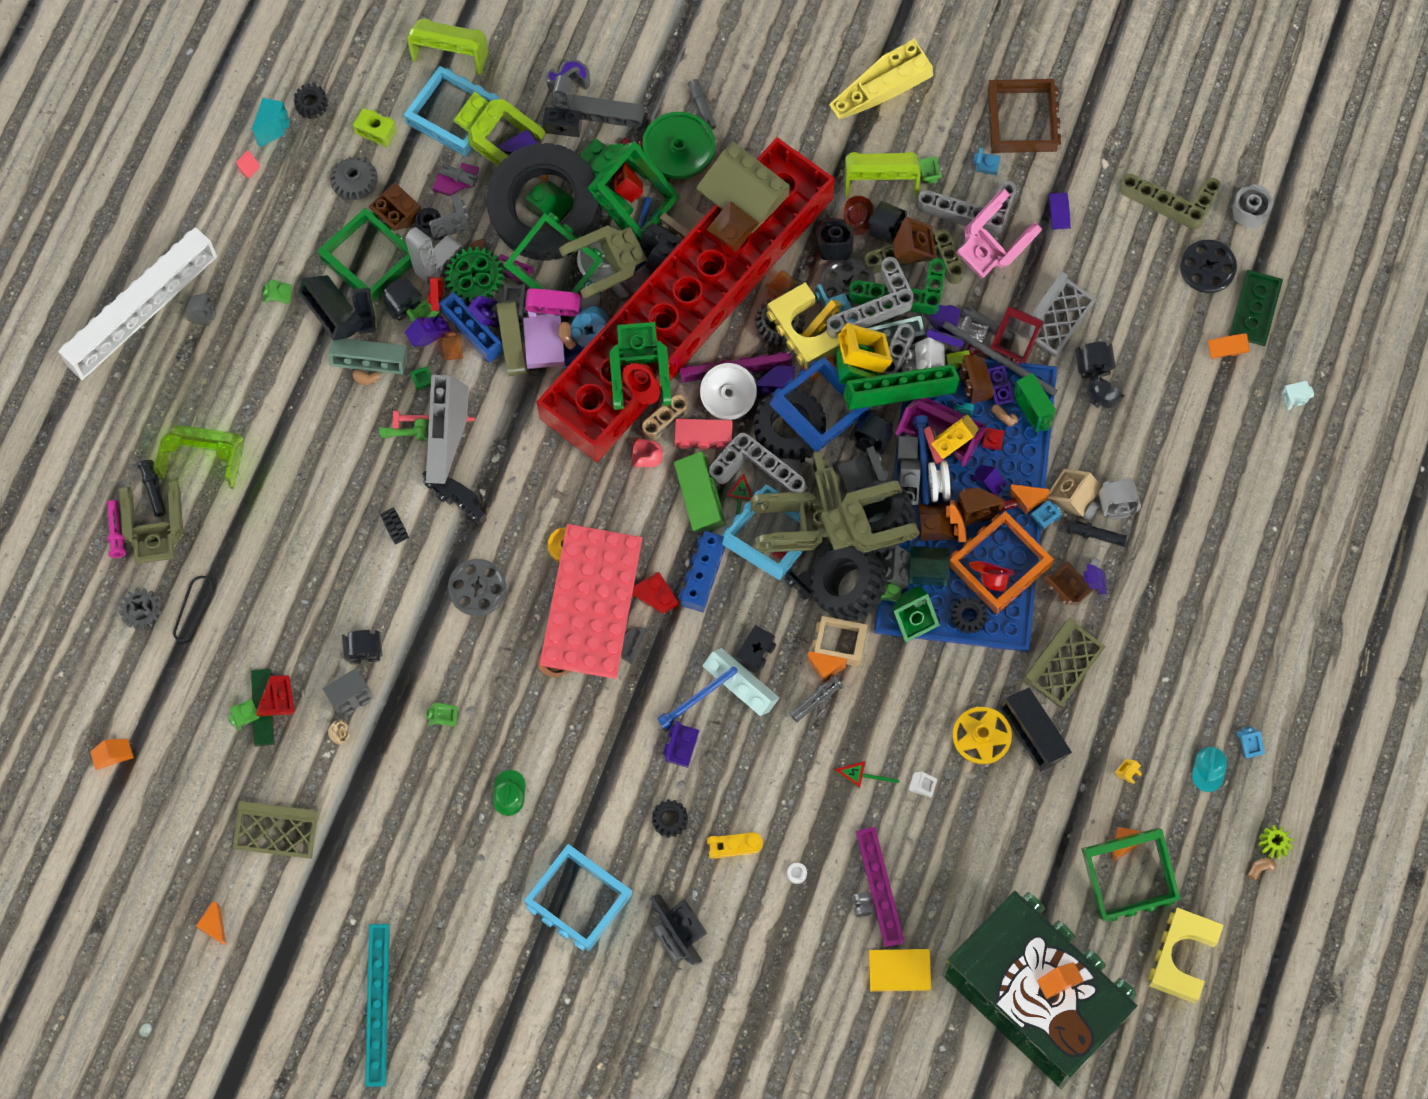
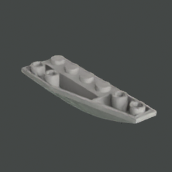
M431 375L426 483H446L467 423L469 387L449 375Z

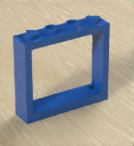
M825 357L819 361H813L809 365V369L807 371L803 369L799 372L795 380L791 378L784 385L785 388H778L772 394L774 398L770 402L772 408L815 452H819L854 424L870 408L854 409L821 435L785 398L786 395L817 371L843 396L846 385L839 383L838 370Z

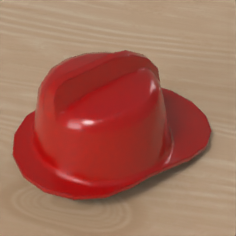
M632 363L624 368L622 373L623 380L634 397L643 404L650 405L655 403L660 396V387L654 378L652 368L640 363Z
M973 561L969 563L972 569L980 572L983 584L991 590L1004 591L1009 575L1014 574V571L1011 569L1002 568L988 562Z

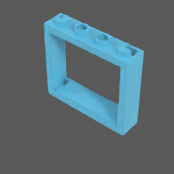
M439 66L405 112V123L466 157L472 149L469 146L468 135L462 140L417 115L442 79L471 95L475 91L488 102L497 100L499 97L494 93H488L480 85L470 83L465 77L457 76L452 70Z
M765 484L754 495L780 492ZM748 501L743 508L742 514L738 513L734 518L733 525L726 527L725 532L722 534L724 536L722 545L780 581L803 551H788L778 564L736 537L737 534L755 514L751 509V502ZM783 512L800 523L799 512Z
M567 844L525 898L524 902L527 906L526 909L535 916L537 913L542 917L541 921L549 927L555 926L559 929L557 932L565 939L571 938L575 941L573 944L577 948H580L582 951L586 949L589 952L633 894L631 889ZM567 857L620 895L587 939L534 901Z

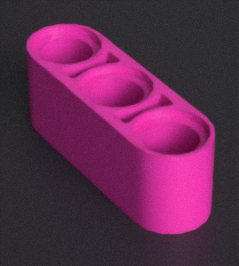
M528 289L525 309L533 313L576 316L579 314L581 296L573 292Z

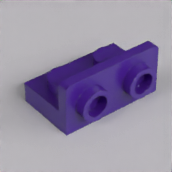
M481 295L475 297L467 309L481 324L495 328L500 326L498 313L492 309L498 303L496 299Z
M676 721L675 726L672 725L669 731L670 743L665 744L663 751L666 762L689 768L700 731L681 725L680 721Z

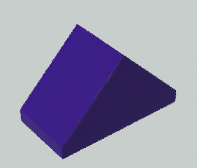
M982 464L974 472L975 476L971 475L969 477L986 491L997 495L1002 490L1000 487L1001 483L1003 487L1007 484L995 467L983 466Z

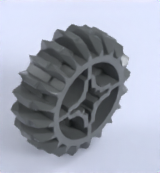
M762 303L761 309L757 310L758 315L755 316V327L758 329V334H763V340L768 338L769 344L775 341L776 346H778L779 342H782L785 346L787 340L784 336L779 335L776 329L777 325L767 317V305ZM802 312L795 316L791 323L793 329L798 334H802V327L805 326V315ZM766 324L775 328L776 331L770 329Z

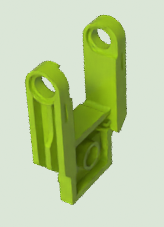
M474 91L453 121L468 132L469 146L499 167V164L508 155L486 140V138L501 117L522 132L528 130L534 139L539 140L538 142L545 136L546 133L543 128L506 100L497 99L488 102Z

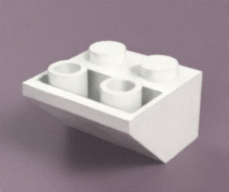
M928 337L912 344L902 364V372L945 366L944 343Z

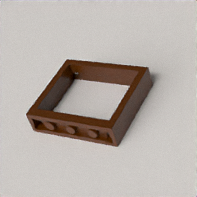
M1054 79L989 80L988 103L991 153L1057 152L1058 145H1061V134H1058V129H1060V118H1057L1059 102H1056L1058 88L1055 86ZM1047 93L1050 140L1000 141L997 94Z

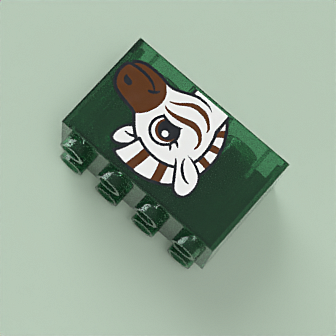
M1014 890L947 959L942 976L1062 1090L1130 1018L1138 1007L1132 1001L1137 994L1121 978H1118L1113 983L1102 972L1106 964L1095 952L1087 949L1082 954L1071 943L1075 939V935L1064 923L1057 920L1052 925L1041 915L1045 907L1033 894L1026 892L1022 897ZM1074 962L1084 981L1046 999L1037 980L1059 966Z

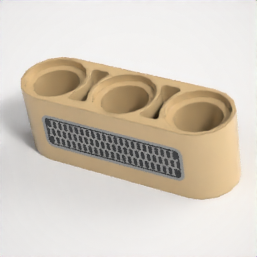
M676 395L672 397V405L660 407L643 422L642 430L646 440L655 441L676 424V419H682L687 414V399L684 396ZM682 404L683 407L678 409L675 405ZM663 416L670 417L668 420L660 419ZM648 428H655L653 432L646 431Z

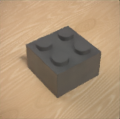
M357 668L322 688L339 718L350 716L356 708L366 706L373 699L368 685Z

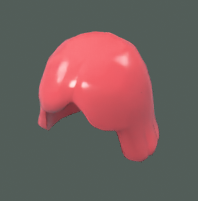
M640 438L635 440L632 449V464L634 468L656 467L662 462L663 449L659 443Z

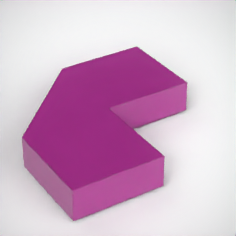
M461 163L460 168L465 172L478 175L479 167ZM438 173L432 190L433 192L452 196L458 191L472 186L463 182L457 183L454 179Z

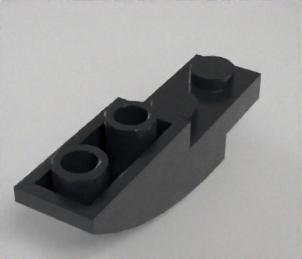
M427 471L422 473L424 485L429 490L433 488L437 492L436 496L440 501H446L449 505L454 502L459 509H465L468 512V517L474 523L477 521L482 525L487 521L485 513L476 506L479 504L478 496L469 488L447 477L445 484L426 483Z

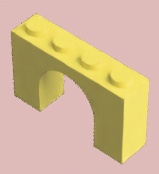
M805 282L768 303L766 314L771 322L774 321L777 325L776 329L779 335L784 336L787 340L788 348L796 353V359L801 366L804 365L808 370L809 365L813 361H819L823 357L827 359L836 354V350L840 345L838 338L829 337L827 331L816 337H804L793 329L791 323L795 316L815 305V295Z
M1177 908L1174 913L1170 912L1167 924H1170L1168 931L1164 930L1160 941L1164 943L1162 950L1158 949L1154 961H1157L1155 969L1151 968L1148 980H1151L1149 987L1196 1004L1205 981L1187 975L1176 968L1171 956L1172 947L1175 943L1184 939H1192L1215 947L1218 943L1223 924Z

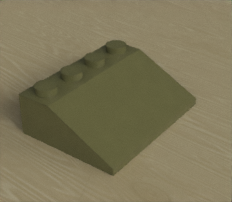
M732 142L719 155L696 187V190L722 210L731 201L758 221L759 224L753 232L789 196V184L735 142Z

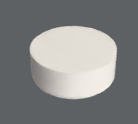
M801 863L791 864L787 870L789 881L794 884L804 882L807 877L806 867Z

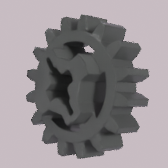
M136 588L134 594L130 591L128 592V598L122 597L125 602L119 603L120 608H122L119 614L123 616L121 619L124 623L127 622L126 624L129 628L133 626L135 630H138L139 626H141L143 630H146L147 624L152 627L153 620L159 621L156 615L162 614L159 610L162 605L158 602V596H154L153 591H149L147 594L145 588H143L142 592H139Z

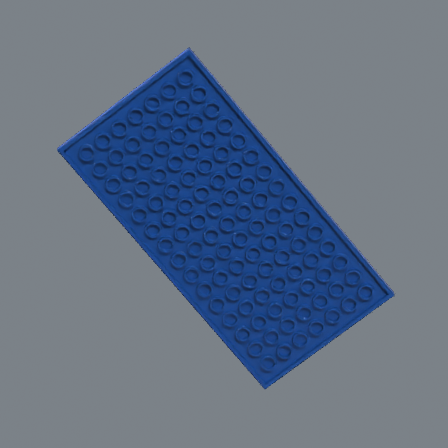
M984 358L987 369L1002 366L1001 363L994 359ZM1029 363L1017 364L1055 388L1057 367ZM1004 366L1008 383H1010L1012 393L1014 394L1016 381L1023 377ZM960 367L956 369L958 376L961 370ZM960 379L955 393L940 395V397H928L953 410L958 403L961 405L970 403V399L966 398L964 393L965 383L964 381L961 382ZM1045 391L1048 398L1054 405V396ZM1015 398L1013 402L999 405L1009 416L1011 414L1017 416L1018 422L1012 427L1004 424L991 411V408L995 405L993 399L974 403L971 418L981 422L987 428L1003 430L1001 451L982 448L983 435L971 460L965 466L961 465L962 461L956 459V455L953 452L945 457L950 477V500H955L957 503L959 493L965 488L971 487L973 489L978 487L983 489L976 481L969 478L971 475L975 476L974 472L981 464L983 466L995 467L1007 483L1005 487L1001 483L1000 487L1002 490L998 494L1005 501L1012 499L1009 495L1011 484L1045 489L1051 427L1046 431L1040 430L1035 432ZM914 400L902 402L899 424L906 407ZM898 436L892 481H898L900 484L901 465L897 464ZM926 438L927 461L929 464L930 462H934V459ZM918 443V451H917V461H920V456H919V443ZM935 464L936 469L940 470V466ZM921 470L918 504H923ZM939 493L938 501H931L930 504L950 503V501H944L942 493ZM1044 502L1027 515L1018 505L1016 508L1006 510L1040 545L1041 527L1031 517V514L1042 506ZM912 505L916 514L915 523L920 533L918 505ZM993 518L965 526L966 541L970 538L974 539L978 535L977 532L983 526L988 527L992 523L991 520ZM1003 523L959 562L998 599L1038 564V557ZM919 534L912 540L905 541L901 545L898 544V546L910 553L908 588L902 589L901 595L917 586L922 587L930 597L940 625L915 639L1029 652L1036 580L997 615L985 604L987 619L980 631L977 630V633L974 634L973 632L967 634L966 631L961 633L960 629L957 630L955 624H952L951 614L955 603H958L961 598L964 600L967 596H969V599L975 597L976 601L980 599L948 566L950 555L956 550L960 551L964 548L965 542H959V540L920 541ZM973 561L988 562L1002 568L1011 569L1014 571V574L1009 575L1004 591L991 590L983 584L980 572L972 569L969 563ZM882 600L880 605H877L874 634L902 637L892 610L897 602ZM966 609L962 612V618L967 622H972L977 618L976 612L972 609Z

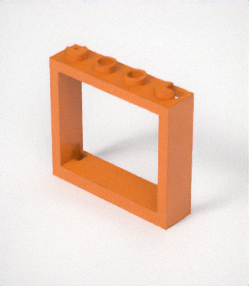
M1006 511L1001 515L997 514L991 520L992 523L988 527L983 526L977 532L978 535L974 539H968L963 545L964 548L953 552L949 557L948 565L996 615L1046 572L1054 561ZM1004 523L1041 561L996 599L959 561Z

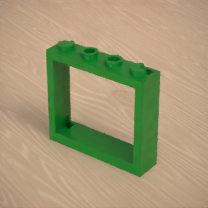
M635 141L625 144L587 187L589 192L621 230L631 227L638 242L642 240L647 228L652 223L657 224L662 214L667 213L680 197L675 188L665 179L664 174L655 167L653 161L646 156L641 146ZM629 156L632 157L665 198L641 228L605 186L606 182Z
M364 208L317 252L319 258L351 288H368L331 254L368 220L406 254L404 258L370 288L374 302L385 292L384 290L390 284L398 280L412 267V262L404 239L398 233L395 235L391 231L392 229L385 222L382 223L373 211L370 212Z
M551 212L543 214L503 265L532 289L549 290L518 266L514 260L544 222L549 223L570 241L582 237L574 235L572 233L574 230L567 224L563 226L559 223V218ZM588 246L581 249L594 259L595 262L571 292L578 293L604 260L603 254L596 247L592 249Z
M1154 828L1081 848L1098 915L1101 920L1114 922L1118 920L1117 917L1119 916L1132 917L1137 915V911L1144 910L1145 912L1156 910V906L1164 905V907L1175 904V901L1181 900L1162 829ZM1155 840L1168 893L1105 910L1091 857Z

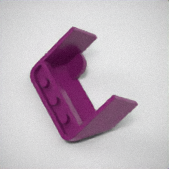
M929 398L915 399L906 407L895 434L899 436L904 431L905 435L918 436V430L913 426V417L923 415L928 416L929 425L927 427L934 428L938 436L965 415ZM974 419L972 421L979 430L972 439L953 452L956 455V459L962 461V466H965L971 460L987 428L984 424Z

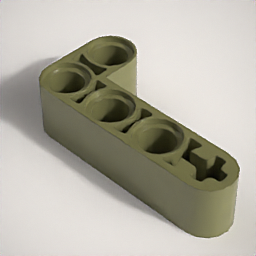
M516 301L497 303L507 375L509 377L526 374Z

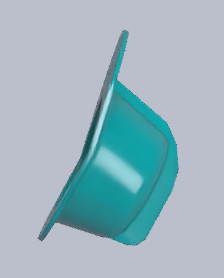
M1205 747L1196 756L1192 779L1194 785L1203 792L1216 791L1224 781L1227 758L1220 749Z

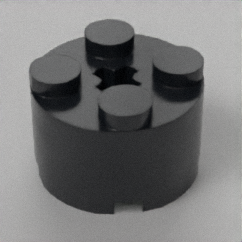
M880 201L875 216L872 215L868 222V225L871 226L869 235L892 244L902 225V221L907 217V211Z
M839 218L824 221V224L819 225L817 228V251L821 258L826 261L849 259L854 247V229L850 224L849 226L845 223V220Z
M405 277L404 281L400 278L390 284L384 290L386 292L384 297L382 295L379 297V302L394 319L401 321L407 316L406 311L408 309L414 310L421 303L422 294Z
M1093 342L1085 344L1084 349H1080V347L1075 349L1078 373L1081 374V378H1090L1095 373L1100 374V376H1108L1111 374V370L1116 367L1111 343L1107 346L1106 342Z
M866 411L858 419L849 438L851 441L853 439L856 442L855 446L859 450L866 453V448L874 446L875 451L881 455L893 436V424L889 420H883L871 411Z
M358 630L348 632V636L342 635L343 657L351 665L361 664V660L368 659L369 662H379L380 657L383 656L380 631L375 630V634H370V630Z

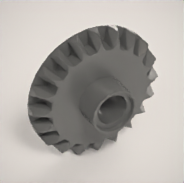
M349 156L348 159H342L340 163H336L330 175V183L334 192L348 200H358L368 196L376 187L378 180L377 171L371 162L367 161L364 157L359 158L358 156L355 158Z

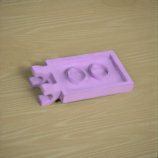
M528 311L529 318H523L527 369L565 366L563 342L558 336L561 317L553 314L536 315V313Z

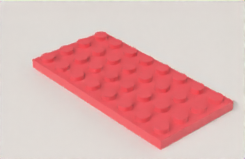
M567 524L540 666L617 679L643 537Z

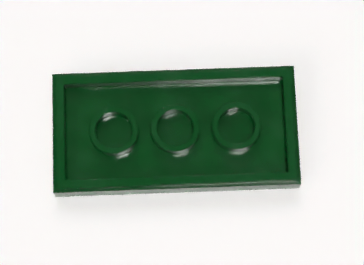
M1247 269L1229 336L1247 334L1249 343L1266 346L1283 279Z

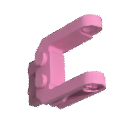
M1005 188L965 227L966 242L956 251L960 258L980 279L984 278L992 268H1003L1010 265L1042 230L1034 222L1004 251V248L990 233L982 228L1001 208L1002 203L1011 196Z

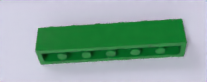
M952 364L849 380L846 382L843 397L848 409L853 410L947 395L956 392L960 378Z

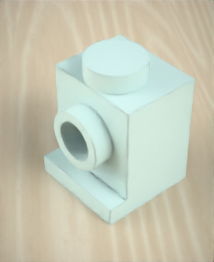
M1303 381L1286 385L1282 395L1287 409L1290 410L1295 404L1297 406L1306 404L1310 398L1314 397L1312 387L1308 385V382Z

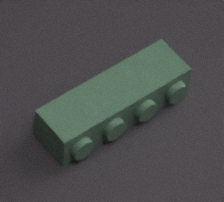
M353 339L332 340L328 352L329 364L333 367L402 375L408 360L407 346Z

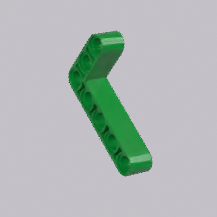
M935 258L930 262L925 290L911 288L914 296L913 299H916L917 302H913L912 308L908 312L934 315L939 311L946 271L945 261ZM938 268L941 271L936 272L933 269ZM860 280L852 282L849 289V298L856 304H865L890 294L885 284ZM931 285H937L938 288H932ZM859 290L862 293L856 294L854 291ZM878 293L880 296L875 297L872 294ZM901 299L902 302L909 301L907 299ZM931 301H932V302H935L936 304H935V305H929L928 302H931ZM889 305L883 306L884 308H888V309L892 308V307L889 306Z

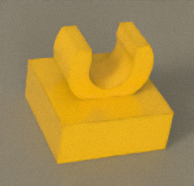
M1125 759L1114 774L1119 779H1124L1128 783L1134 784L1135 781L1132 779V776L1134 774L1136 776L1142 775L1141 771L1138 770L1141 765L1136 760Z

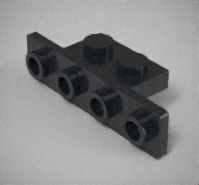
M661 895L650 897L653 909L660 914L664 926L671 931L674 936V942L683 950L687 962L692 965L703 962L693 944L705 936L707 932L688 902L682 900L670 910Z

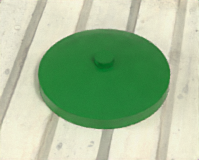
M670 112L659 116L647 127L643 136V152L653 161L655 167L665 177L670 179H688L702 173L712 162L715 154V137L709 125L700 117L687 112Z

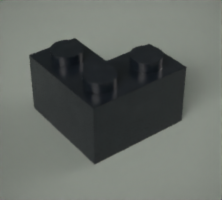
M652 223L644 232L640 243L642 250L650 254L646 268L654 272L682 242V239Z

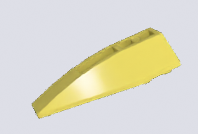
M913 39L882 56L834 99L829 106L838 120L857 114L888 101L933 77V66L916 40Z

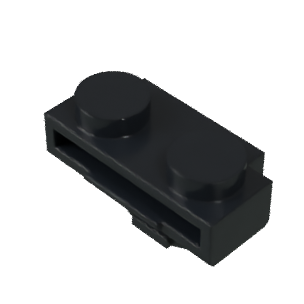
M790 568L785 574L784 581L789 587H794L802 600L808 599L810 601L813 598V593L810 589V585L813 584L810 581L811 575L805 571L798 575L793 568Z

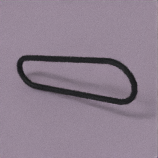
M198 576L189 585L173 631L174 638L179 642H185L191 638L213 592V581L207 576ZM198 579H207L211 584L210 592L190 634L185 639H179L176 636V631L192 585Z

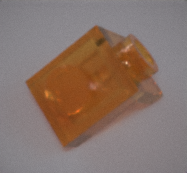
M781 270L770 284L767 283L765 287L769 289L767 292L773 298L775 296L779 298L789 292L797 281L786 271Z
M457 332L445 333L446 336L442 337L444 361L463 359L461 334L457 335Z

